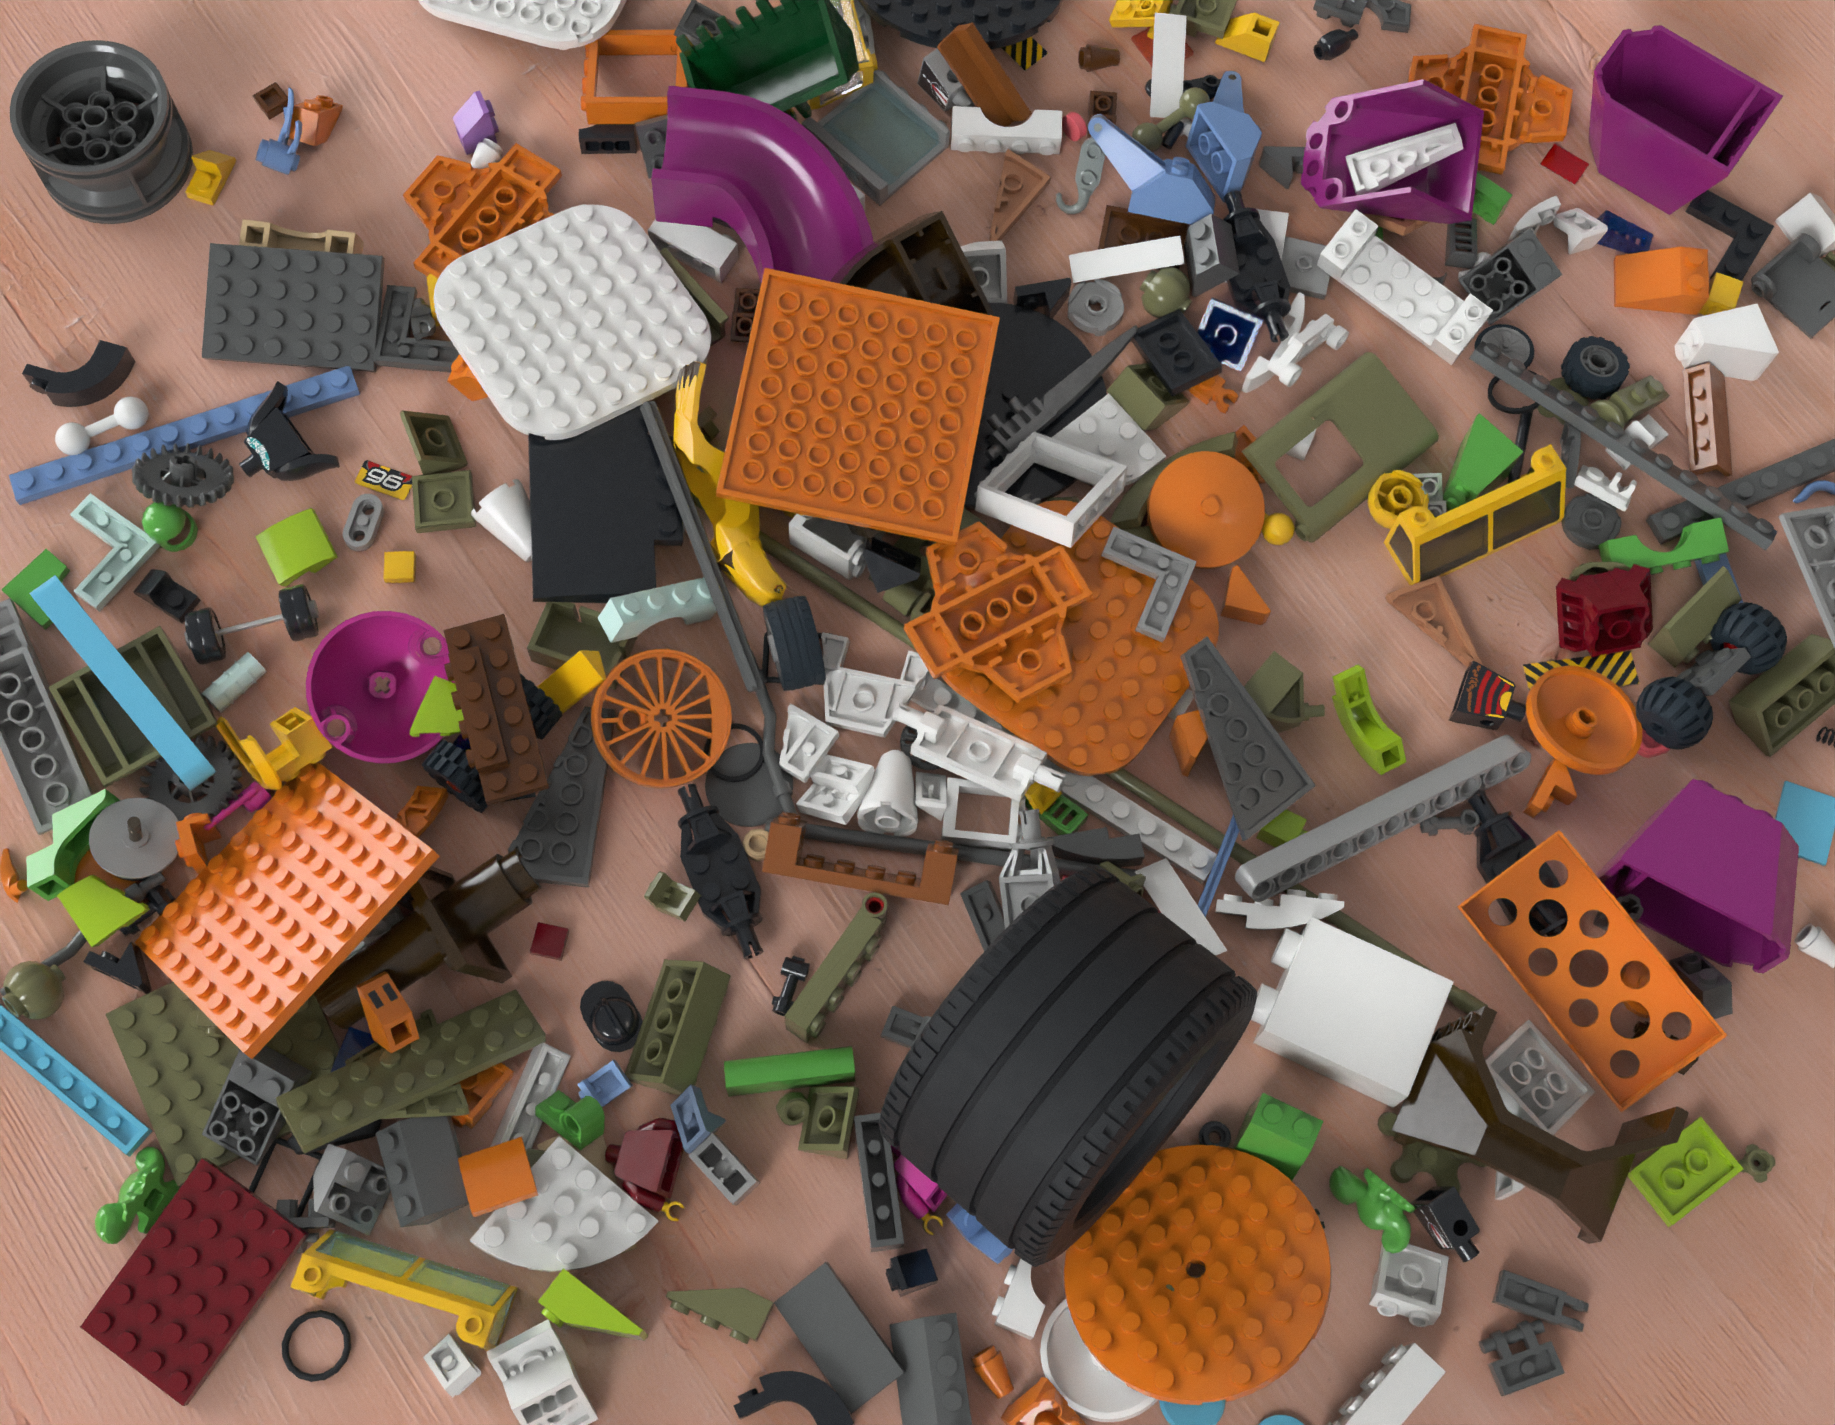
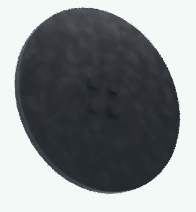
M989 303L995 316L1000 317L970 472L971 480L968 483L964 504L965 508L973 510L976 508L974 493L978 489L979 482L984 481L990 475L992 469L998 467L1005 459L999 455L993 461H990L985 455V452L992 447L987 439L995 432L986 420L995 413L1005 424L1015 415L1014 411L1007 404L1012 398L1016 396L1024 406H1027L1035 398L1041 400L1048 391L1092 357L1087 347L1065 326L1052 318L1048 319V316L1029 308L1023 309V307L1013 304ZM1102 375L1066 411L1043 429L1040 434L1052 438L1106 396L1107 392ZM1034 462L1005 493L1018 498L1030 493L1031 500L1039 497L1041 499L1040 503L1047 501V498H1053L1065 491L1078 479Z

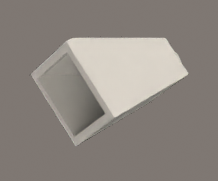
M1758 304L1694 318L1675 345L1676 357L1681 361L1684 370L1710 362L1724 374V377L1749 381L1757 380L1779 353Z

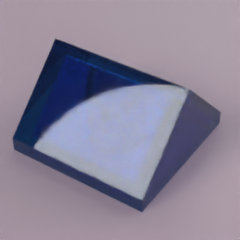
M1212 297L1197 333L1221 364L1242 372L1258 339L1264 319Z

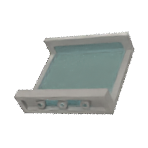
M882 70L874 71L873 83L853 92L818 123L811 117L802 122V126L808 129L827 148L847 178L879 206L949 147L950 130L943 121L934 118L923 104H918L904 88L898 87Z

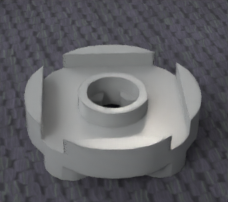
M1095 279L1094 282H1081L1070 293L1068 318L1080 330L1093 333L1095 336H1103L1107 331L1114 329L1122 319L1124 312L1122 294L1115 285L1106 280ZM1098 302L1101 304V310L1094 311L1089 304L1095 305Z

